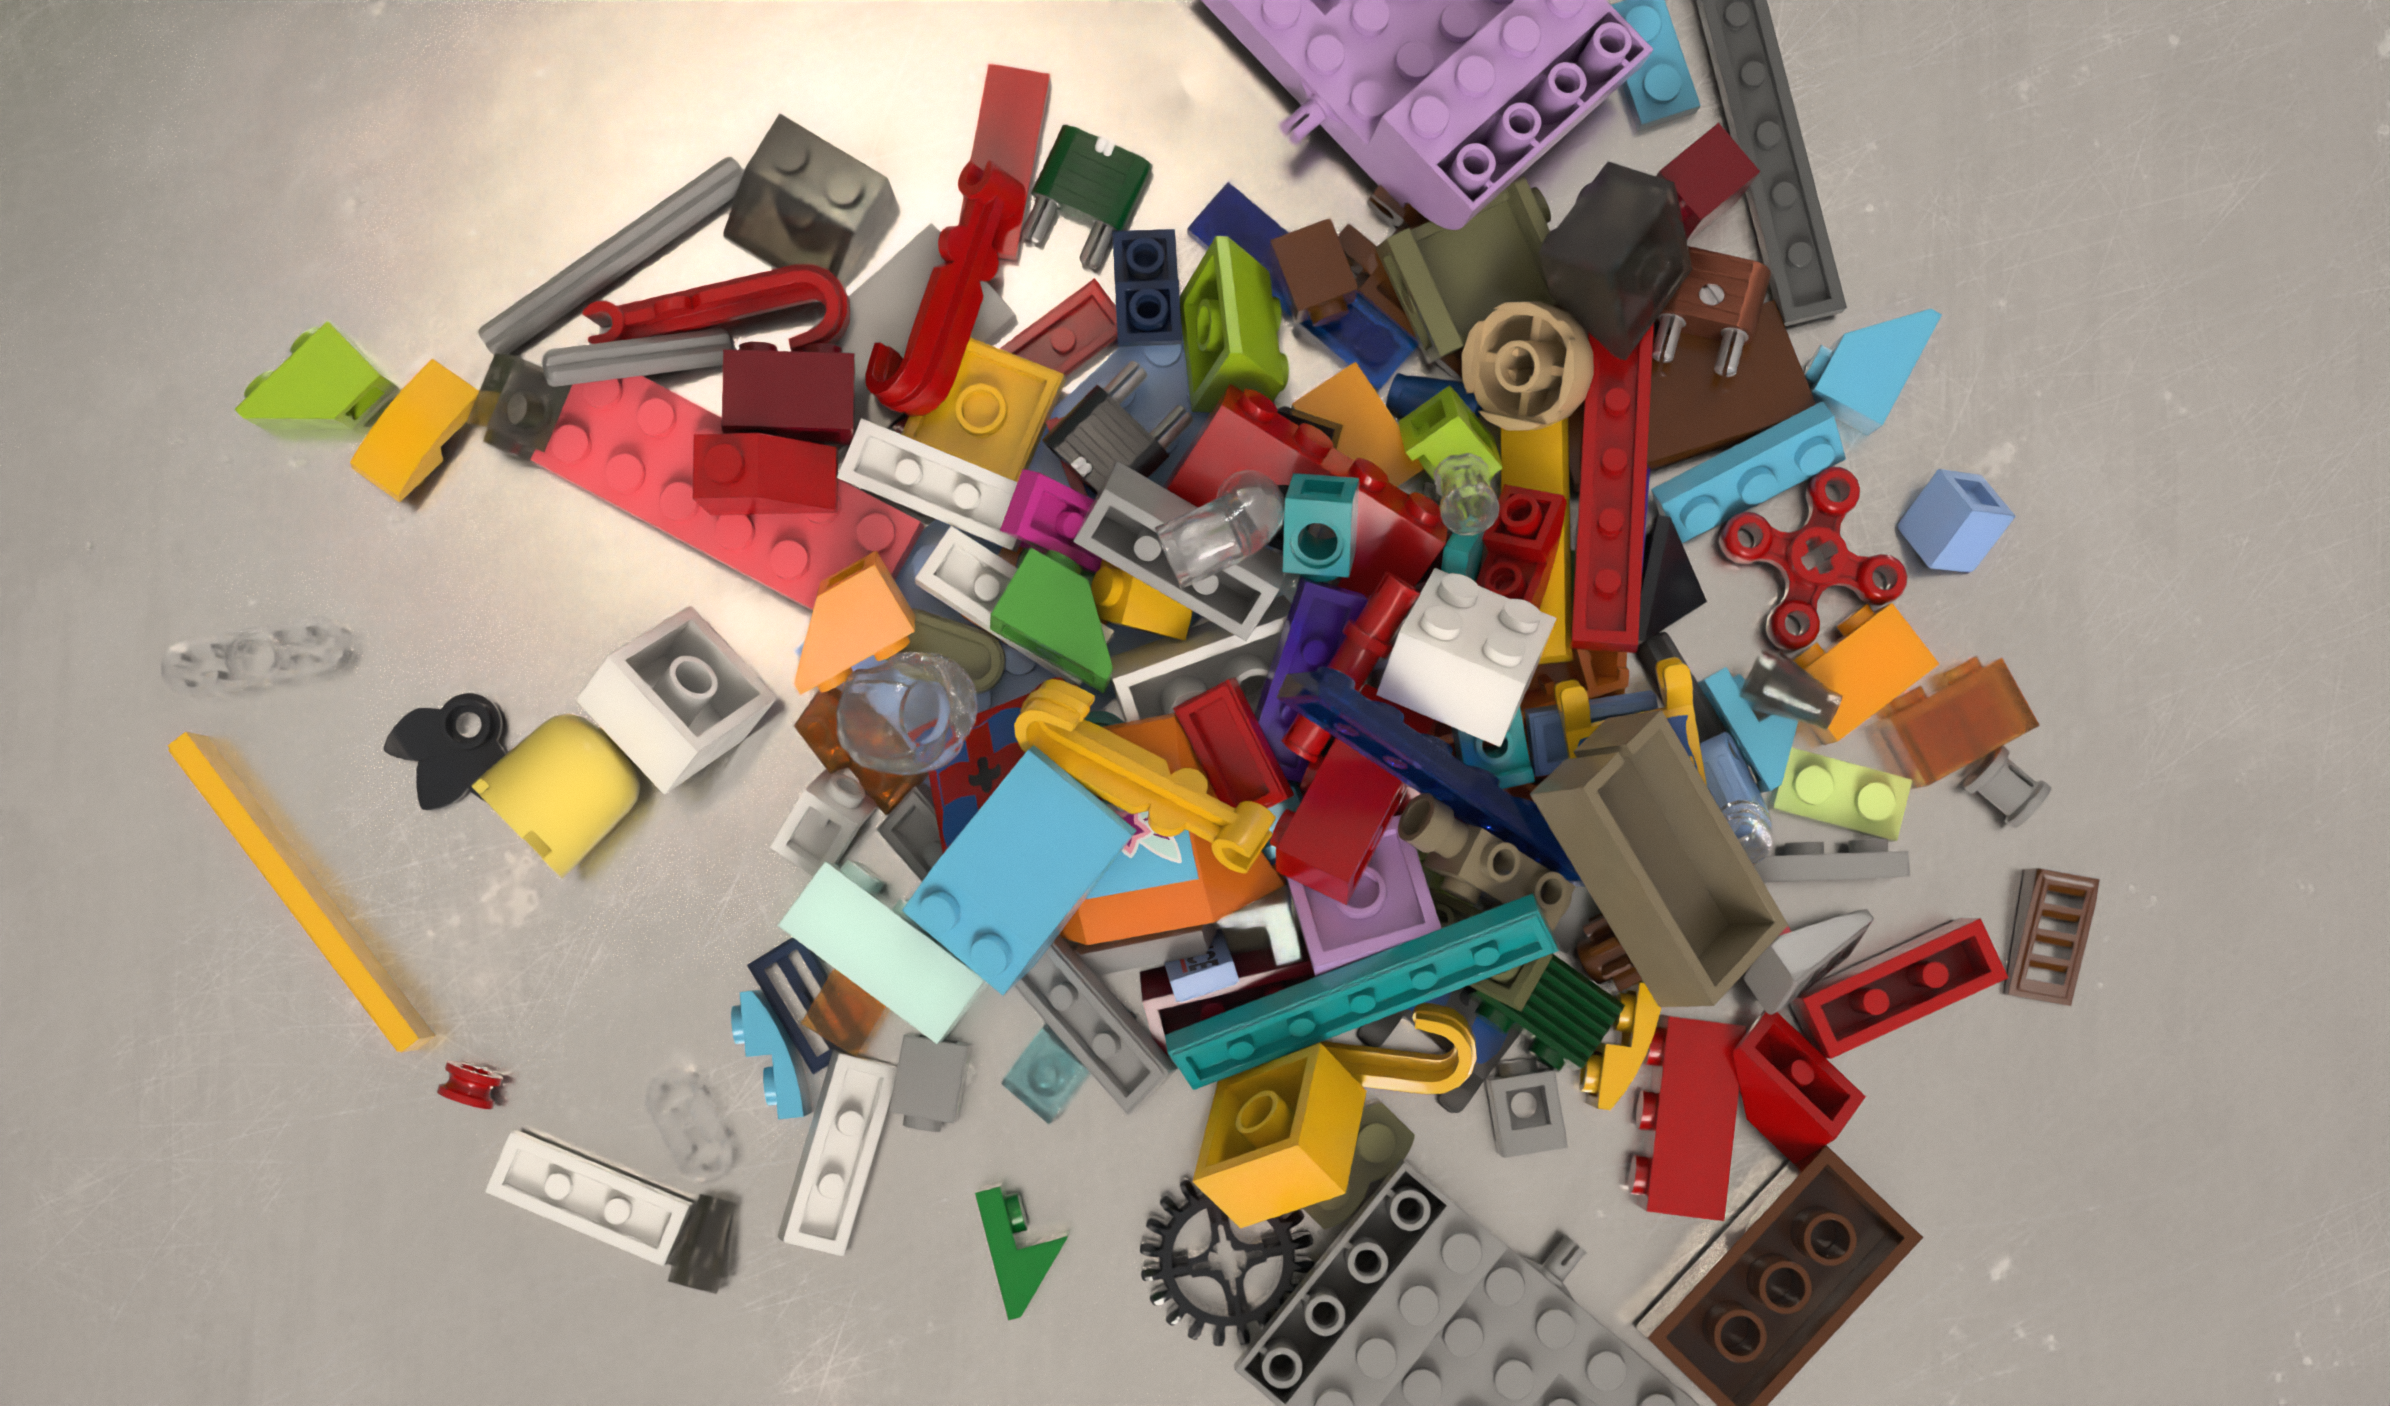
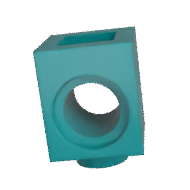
M1293 473L1285 497L1283 572L1298 573L1300 576L1315 582L1331 581L1337 577H1349L1356 553L1359 478ZM1312 523L1325 524L1335 532L1336 536L1330 539H1319L1311 535L1305 526Z

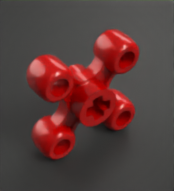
M1829 467L1811 478L1806 487L1805 496L1809 506L1808 518L1804 526L1799 530L1782 532L1773 528L1763 516L1754 512H1743L1731 517L1725 522L1720 531L1719 544L1722 552L1728 559L1740 564H1749L1756 561L1768 562L1780 570L1781 576L1786 583L1785 595L1781 602L1770 611L1766 619V632L1770 641L1782 650H1800L1806 648L1816 639L1820 631L1817 603L1822 592L1828 587L1835 585L1845 586L1853 590L1862 601L1875 606L1894 602L1903 594L1907 587L1908 575L1899 559L1888 554H1877L1870 557L1858 556L1847 549L1846 543L1840 535L1841 523L1845 515L1855 508L1860 499V486L1858 479L1853 473L1843 467ZM1826 484H1832L1838 488L1840 492L1839 502H1834L1827 497L1825 492ZM1740 528L1752 533L1754 537L1752 548L1745 547L1739 542L1738 530ZM1818 548L1823 554L1824 561L1807 570L1802 563L1801 557ZM1874 570H1878L1886 576L1887 587L1885 590L1878 588L1874 584L1872 579ZM1787 615L1796 617L1800 622L1801 630L1798 636L1789 633L1786 629L1785 619Z

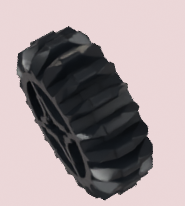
M1185 1178L1180 1181V1188L1187 1201L1180 1205L1172 1196L1164 1194L1160 1199V1204L1172 1217L1167 1222L1157 1216H1149L1146 1222V1227L1149 1230L1162 1236L1161 1242L1147 1240L1142 1241L1140 1244L1141 1254L1148 1257H1159L1160 1263L1142 1268V1280L1155 1281L1163 1279L1164 1285L1156 1288L1150 1294V1301L1156 1306L1173 1298L1176 1303L1168 1311L1166 1322L1174 1326L1188 1313L1193 1317L1188 1327V1337L1193 1340L1198 1339L1204 1324L1208 1323L1214 1325L1212 1336L1215 1346L1224 1345L1226 1339L1225 1326H1236L1237 1338L1240 1344H1249L1250 1331L1247 1323L1257 1320L1262 1330L1271 1319L1267 1313L1273 1308L1277 1311L1285 1302L1284 1294L1286 1292L1291 1294L1301 1282L1292 1278L1293 1272L1308 1273L1315 1265L1311 1258L1295 1256V1250L1307 1248L1313 1244V1237L1310 1232L1291 1234L1289 1229L1298 1225L1304 1219L1301 1209L1267 1220L1275 1230L1276 1236L1262 1238L1261 1236H1242L1233 1229L1229 1217L1203 1192L1198 1194L1193 1182L1189 1178ZM1207 1208L1211 1227L1208 1241L1202 1247L1188 1251V1255L1172 1258L1174 1243L1182 1227L1195 1214ZM1219 1225H1223L1226 1240L1230 1241L1233 1250L1245 1251L1244 1261L1236 1259L1238 1269L1234 1270L1236 1287L1234 1288L1230 1286L1228 1273L1224 1272L1222 1264L1220 1262L1210 1263L1208 1260L1210 1252L1218 1254L1216 1244L1220 1243ZM1281 1255L1277 1275L1270 1287L1260 1297L1247 1304L1244 1292L1246 1273L1253 1266L1267 1262V1258ZM1191 1275L1192 1278L1208 1276L1215 1279L1222 1286L1228 1308L1211 1306L1196 1299L1184 1288L1178 1277Z

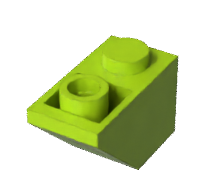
M326 321L321 327L315 326L302 333L290 348L292 355L275 371L269 370L257 376L245 389V399L234 410L243 419L262 429L352 430L397 385L345 332L331 322Z

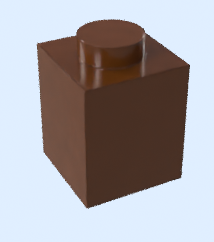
M1331 218L1270 240L1268 256L1295 324L1311 319L1313 326H1321L1338 320L1349 313L1347 305L1355 302L1359 288Z

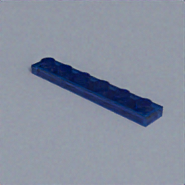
M1319 667L1317 671L1286 674L1276 697L1277 699L1419 793H1429L1449 805L1453 809L1454 816L1464 823L1483 828L1502 841L1513 844L1518 851L1547 869L1561 874L1565 880L1576 887H1586L1535 802L1520 797H1513L1498 787L1500 780L1497 776L1485 769L1466 765L1452 756L1453 748L1447 742L1429 734L1418 733L1403 723L1405 716L1395 707L1380 701L1369 700L1354 689L1355 682L1348 675L1328 667Z

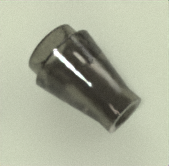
M1761 650L1743 684L1739 697L1753 703L1751 710L1813 724L1826 730L1840 706L1843 695L1829 689L1779 651L1774 656Z
M699 1194L696 1207L666 1264L671 1265L668 1282L718 1294L722 1279L729 1280L732 1227L736 1203Z

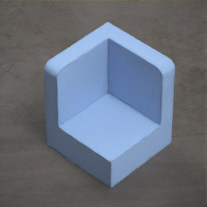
M1938 469L1898 523V529L1929 568L1970 573L1977 568L2016 516L1982 475Z

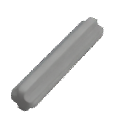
M717 328L549 349L543 356L542 365L547 384L557 387L723 365V349L732 350V345L728 332L725 329Z

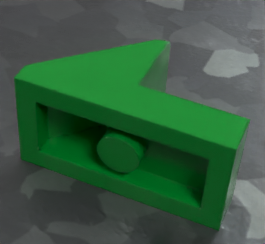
M1003 1180L979 1187L975 1192L1009 1321L1020 1318L1066 1242L1070 1230L1020 1243L1018 1233L1028 1230L1025 1211L1019 1193L1008 1195Z

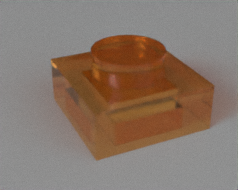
M834 968L800 1024L857 1057L887 1007Z

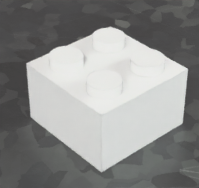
M1434 568L1399 631L1376 695L1501 747L1531 683L1557 618L1539 611L1530 602L1521 599H1509L1480 587L1467 576L1456 573L1449 574Z
M689 605L608 655L576 701L665 795L742 742L777 697L694 608Z

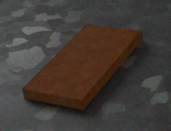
M1775 300L1763 303L1754 339L1751 343L1743 345L1736 374L1732 377H1726L1734 344H1730L1721 376L1714 370L1721 341L1680 332L1673 360L1663 363L1671 333L1667 332L1660 361L1652 357L1647 468L1651 470L1746 441L1816 405ZM1656 336L1653 337V346L1655 343ZM1584 401L1568 417L1569 480L1574 493L1579 492Z

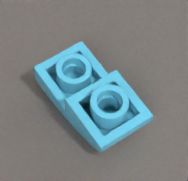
M761 989L739 992L741 1005H734L731 1008V1025L735 1044L745 1045L746 1057L772 1054L773 1066L764 1067L763 1070L764 1094L767 1105H777L778 1120L804 1117L812 1113L809 1088L798 1050Z

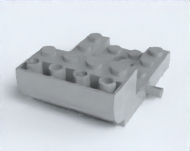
M1402 1158L1234 1363V1370L1276 1406H1700L1572 1298L1563 1281L1583 1256L1587 1254L1572 1239L1565 1235L1564 1239L1543 1265L1523 1258Z

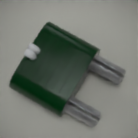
M1063 124L1032 189L1031 194L1037 199L1021 232L1022 236L1027 240L1030 239L1044 206L1047 204L1032 237V242L1040 243L1056 209H1059L1094 225L1079 256V261L1085 266L1104 229V233L1089 264V268H1098L1112 239V231L1125 230L1152 171V163L1129 150L1115 145L1114 141L1103 136L1097 137L1075 126Z

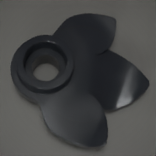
M474 693L460 694L448 700L442 709L417 708L406 714L393 727L383 749L384 752L396 758L418 762L416 788L421 809L431 811L453 805L464 797L468 790L485 801L471 785L506 755L499 743L503 727L502 716L497 706L490 699ZM475 713L481 720V729L477 735L467 737L462 731V721L467 715Z

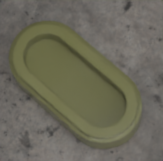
M911 608L916 619L915 632L908 635L910 643L904 649L886 659L892 667L900 672L966 694H982L993 689L1001 681L1006 669L1004 650L998 640L990 633L915 608Z

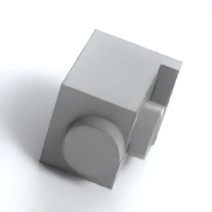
M1524 1058L1498 1063L1500 1075L1486 1078L1497 1154L1503 1158L1568 1148L1555 1070L1550 1068L1538 1069L1536 1058ZM1521 1092L1529 1093L1534 1101L1532 1111L1526 1116H1516L1511 1108L1513 1097Z

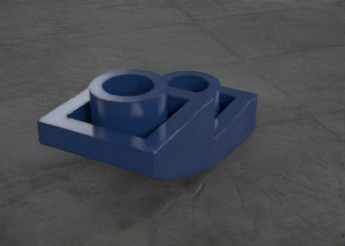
M1175 229L1112 231L1118 347L1182 344Z

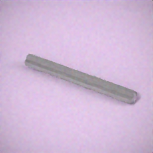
M726 156L480 327L478 331L480 339L492 355L497 358H504L747 189L750 185L748 175L734 157Z

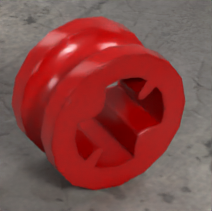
M447 1061L445 1070L449 1072V1079L446 1083L439 1084L437 1093L465 1105L481 1109H493L496 1101L491 1098V1091L494 1087L501 1086L503 1077L474 1065L458 1061Z

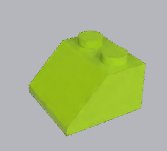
M1215 236L1180 295L1181 324L1192 412L1211 413L1229 384L1242 391L1245 389L1258 391L1273 402L1280 391H1284L1289 376L1288 359L1285 353H1280L1277 334L1281 323V303L1277 296L1272 295L1270 272L1228 236Z

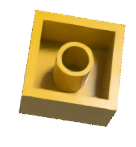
M1321 1043L1219 1080L1192 1182L1239 1228L1276 1218L1280 1215L1346 1194L1367 1091Z

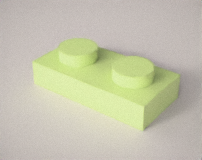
M1791 747L1782 785L1773 789L1768 809L1894 842L1898 840L1912 779Z

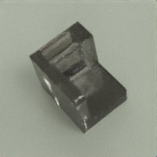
M1287 879L1285 885L1213 923L1214 929L1222 928L1230 954L1232 955L1272 947L1277 967L1303 961L1305 940Z

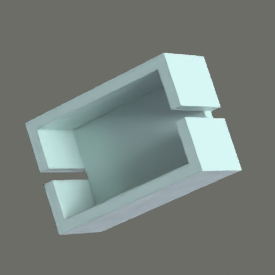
M848 859L843 865L825 861L777 926L933 1042L939 1044L947 1040L987 987L988 983L902 911L909 901L908 899L904 901L900 898L894 904L879 893L886 883L857 861L852 862Z

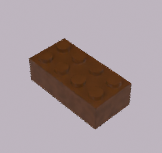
M1825 1145L1795 1164L1789 1161L1635 1328L1717 1406H1768L1923 1239V1236L1838 1155Z

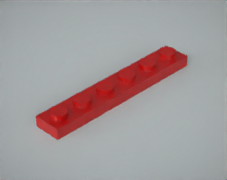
M1593 280L1591 282L1588 341L1593 351L1594 375L1584 400L1570 649L1636 653L1638 648L1656 284Z

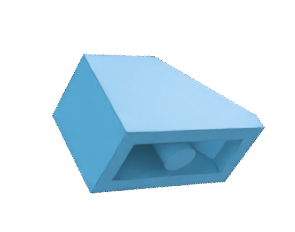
M1927 309L1845 333L1830 348L1821 344L1804 371L1806 380L1811 382L1809 387L1816 404L1823 401L1835 419L1867 436L1883 426L1942 314L1933 309Z

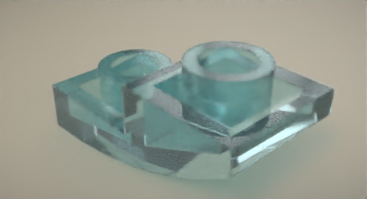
M1125 1007V1009L1133 1016V1018L1136 1019L1137 1016ZM1046 1023L1013 1065L1001 1084L1047 1124H1051L1060 1118L1091 1073Z

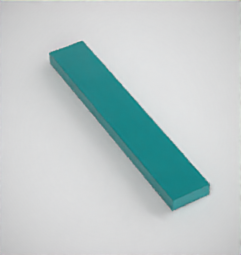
M1532 893L1165 1035L1167 1052L1191 1088L1196 1090L1559 951L1554 934Z

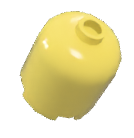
M567 713L555 715L542 723L480 776L471 787L563 879L630 811L638 799L640 782L638 772L626 757L625 752L601 727L598 728L583 716Z

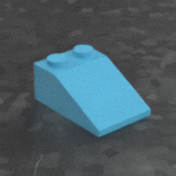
M1033 745L934 864L902 911L1004 996L1039 962L1137 830Z

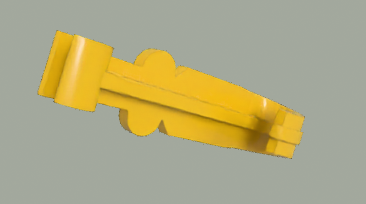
M1050 679L1044 681L1038 690L1030 693L1024 701L1020 710L1021 713L1014 723L1015 737L1025 753L1035 745L1092 794L1130 814L1148 811V824L1155 833L1165 837H1173L1186 829L1211 842L1212 852L1221 864L1238 873H1247L1272 836L1269 828L1276 817L1270 810L1252 801L1241 802L1235 809L1207 794L1208 781L1200 771L1192 768H1182L1176 770L1171 775L1165 759L1097 724L1085 720V717L1090 712L1091 705L1095 701V695L1062 680Z
M1425 1002L1418 1004L1413 1010L1412 1018L1415 1023V1029L1438 1034L1449 1039L1454 1044V1047L1448 1053L1436 1055L1335 1042H1319L1363 1087L1426 1095L1444 1094L1460 1087L1472 1074L1477 1060L1476 1039L1466 1018L1453 1008Z

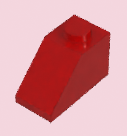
M762 433L694 434L692 499L710 515L838 513L837 447Z
M1764 1010L1732 1051L1746 1119L1793 1164L1834 1141L1866 1097L1778 1012L1770 1015Z

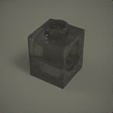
M495 353L466 423L486 431L482 441L484 444L510 455L519 457L522 448L545 452L572 385L552 387L547 384L542 367L515 355ZM521 392L527 402V411L524 418L514 425L509 419L507 407L512 396Z

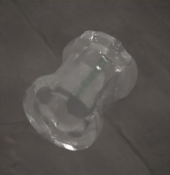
M1471 453L1446 457L1438 464L1433 474L1435 492L1441 500L1439 510L1444 525L1454 533L1468 536L1482 533L1490 528L1498 517L1500 507L1496 493L1490 487L1488 465L1481 457Z

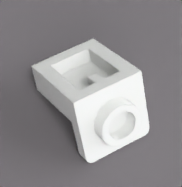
M826 769L804 789L770 848L814 877L825 861L832 863L840 861L857 831L873 814L878 803L866 795L864 788L854 779L846 775L835 774L833 771Z

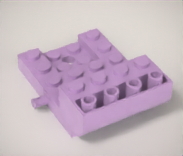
M1201 0L1302 105L1279 124L1280 130L1285 137L1291 133L1289 138L1291 143L1298 145L1305 136L1320 124L1378 186L1381 185L1402 208L1409 203L1431 222L1450 230L1460 229L1638 71L1654 50L1607 0Z

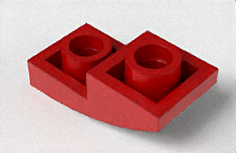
M1504 485L1482 537L1488 554L1476 580L1478 586L1509 599L1525 600L1540 609L1553 569L1567 504L1564 495Z

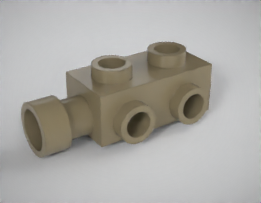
M1422 793L1416 796L1404 809L1398 824L1399 837L1418 850L1428 853L1423 865L1445 878L1440 887L1442 890L1471 905H1476L1480 899L1492 906L1491 909L1533 893L1552 932L1554 931L1559 919L1570 906L1575 885L1565 880L1561 874L1547 869L1518 851L1513 844L1502 841L1483 828L1463 823L1455 818L1453 809L1449 805L1429 793Z

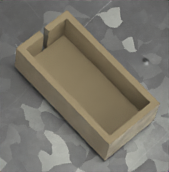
M1657 710L1607 718L1573 751L1577 758L1565 759L1530 793V796L1659 1007L1715 1006L1783 932L1788 923L1663 711Z

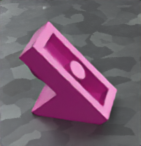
M1022 469L1000 531L1021 540L1020 547L1029 550L1033 548L1046 555L1048 550H1054L1072 559L1084 571L1096 574L1100 569L1102 558L1073 542L1094 500L1039 472Z

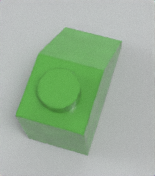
M1030 548L991 613L990 630L1104 693L1110 683L1113 666L1089 580L1080 575L1081 567L1069 557L1054 550H1048L1046 555Z

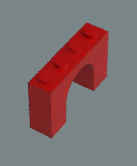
M1229 384L1163 485V488L1224 522L1234 506L1244 497L1261 488L1274 485H1290L1293 473L1359 478L1356 553L1349 577H1337L1334 580L1328 581L1327 584L1361 593L1369 600L1382 580V576L1387 571L1415 587L1446 544L1449 519L1443 516L1444 513L1439 505L1421 493L1412 492L1409 495L1389 483L1386 473L1369 460L1356 458L1354 461L1333 448L1331 439L1318 428L1306 423L1298 426L1277 413L1276 405L1260 392L1252 389L1242 391Z

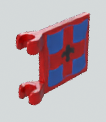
M1060 677L1050 678V679L1062 680V681H1065V682H1066L1065 679L1060 678ZM1042 682L1041 684H1039V685H1038L1034 690H1032L1031 692L1038 690L1044 682ZM1030 693L922 735L942 854L1025 754L1015 737L1014 723L1021 713L1020 710L1024 701Z

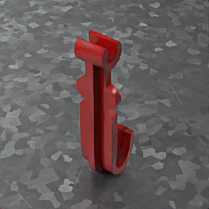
M992 160L987 161L984 170L972 161H969L959 175L958 191L967 198V202L959 225L946 226L939 235L938 250L945 262L933 267L909 335L904 358L892 347L885 346L881 342L874 343L865 373L866 387L870 393L877 397L882 405L890 410L911 417L924 416L937 409L947 398L953 387L984 298L980 282L992 280L998 272V255L991 245L999 222L1014 215L1020 208L1025 196L1024 185Z
M794 264L617 306L608 301H596L589 304L582 314L600 327L612 324L608 332L588 336L587 341L591 344L676 334L810 302L822 303L826 307L823 320L815 328L788 338L791 351L803 352V348L806 345L815 343L834 345L844 336L850 324V299L843 283L828 269L815 264Z

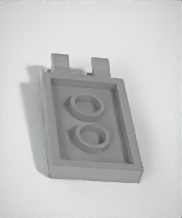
M932 222L848 295L850 299V324L844 336L834 345L841 347L842 353L855 354L854 434L861 418L893 430L892 427L907 416L882 405L877 397L869 392L866 387L865 373L874 343L881 342L885 346H890L904 358L909 335L933 267L945 262L938 250V239L941 231ZM986 281L980 282L984 298L970 337L989 344L1017 319V316L1013 309ZM823 318L819 322H817L811 329L815 328L823 320ZM823 444L837 447L838 454L848 446L838 444Z

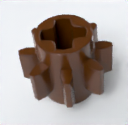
M1602 912L1589 918V923L1583 925V930L1587 937L1577 942V951L1581 963L1591 979L1597 984L1613 979L1619 992L1643 981Z

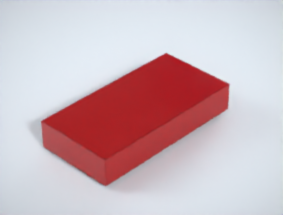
M1236 677L1230 678L1173 708L1218 800L1235 809L1239 803L1244 801H1252L1269 809L1294 796Z

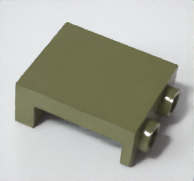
M1524 176L1512 182L1460 229H1446L1430 221L1412 230L1408 228L1392 235L1375 248L1428 364L1464 348L1469 331L1478 321H1485L1492 312L1498 310L1493 308L1503 303L1540 301L1554 306L1577 293L1573 282L1578 279L1574 260L1565 246L1560 245L1557 247L1547 225L1551 221V213L1546 199L1537 187L1530 188Z

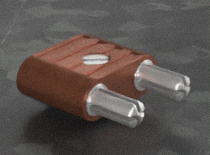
M1690 246L1674 248L1654 313V321L1659 325V329L1653 346L1652 357L1660 361L1668 329L1671 330L1663 363L1673 360L1680 332L1721 341L1714 370L1722 376L1730 344H1734L1726 377L1734 376L1743 345L1751 343L1754 339L1771 276L1770 269L1766 265L1754 260Z

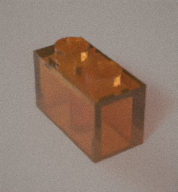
M1975 655L1942 673L1947 684L1928 694L1919 685L1897 696L1887 704L1892 713L1876 721L1875 724L1904 777L1912 779L1911 789L1929 786L2040 726L2003 658L1981 664L1978 656Z

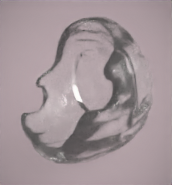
M934 652L896 653L890 657L889 661L882 665L869 669H856L845 680L841 698L837 705L836 720L839 742L856 763L879 772L916 775L939 769L949 764L959 754L964 745V740L972 731L978 711L976 687L969 674L955 660Z

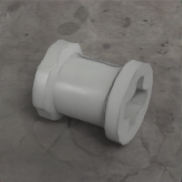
M2000 744L1985 755L1964 781L1963 787L1969 793L1977 791L2006 815L2004 821L2009 826L2017 828L2028 820L2041 806L2052 787L2045 781L2040 780L2036 782L2008 758L2010 751Z

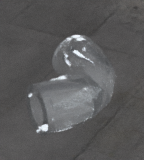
M1254 470L1239 471L1224 480L1218 489L1216 499L1189 513L1154 527L1180 589L1215 575L1245 560L1265 547L1282 528L1285 513L1284 496L1277 484L1264 473Z

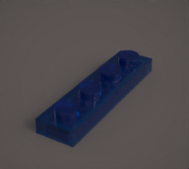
M1227 182L1189 225L1187 234L1206 251L1215 236H1228L1270 272L1272 295L1277 296L1280 300L1281 314L1345 368L1356 362L1378 394L1415 352L1419 343L1358 293L1355 302L1347 305L1349 313L1338 320L1321 326H1313L1311 319L1295 324L1268 256L1270 240L1289 232L1231 183Z

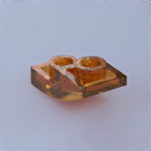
M836 687L826 692L818 690L793 725L830 774L848 767L885 816L896 808L914 786L921 785L928 776L927 765L889 725L867 707Z

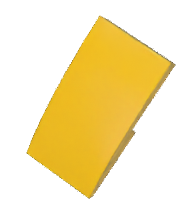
M432 358L400 391L370 429L350 461L351 468L400 503L443 462L440 447L483 407L481 392Z
M1639 982L1627 988L1625 993L1618 992L1616 995V999L1625 1004L1624 1009L1612 1024L1614 1031H1620L1619 1043L1601 1041L1588 1059L1587 1064L1579 1071V1090L1587 1092L1586 1104L1597 1109L1611 1110L1623 1096L1635 1078L1654 1036L1661 1007L1657 1005L1644 982Z

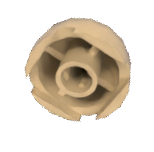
M1540 301L1506 302L1493 308L1498 310L1492 312L1485 321H1478L1469 331L1462 352V381L1466 392L1474 393L1477 403L1482 407L1483 411L1478 412L1486 421L1505 430L1543 429L1571 416L1585 400L1594 375L1593 351L1585 330L1568 312Z

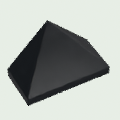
M1657 515L1646 524L1638 645L1707 602L1672 519L1667 516Z

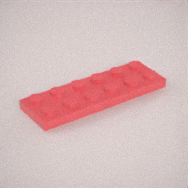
M644 376L573 384L530 458L531 461L547 471L811 611L813 610L820 581L874 551L878 552L895 581L925 527L921 521L839 478L838 513L710 515L692 499L694 434H723L721 417Z

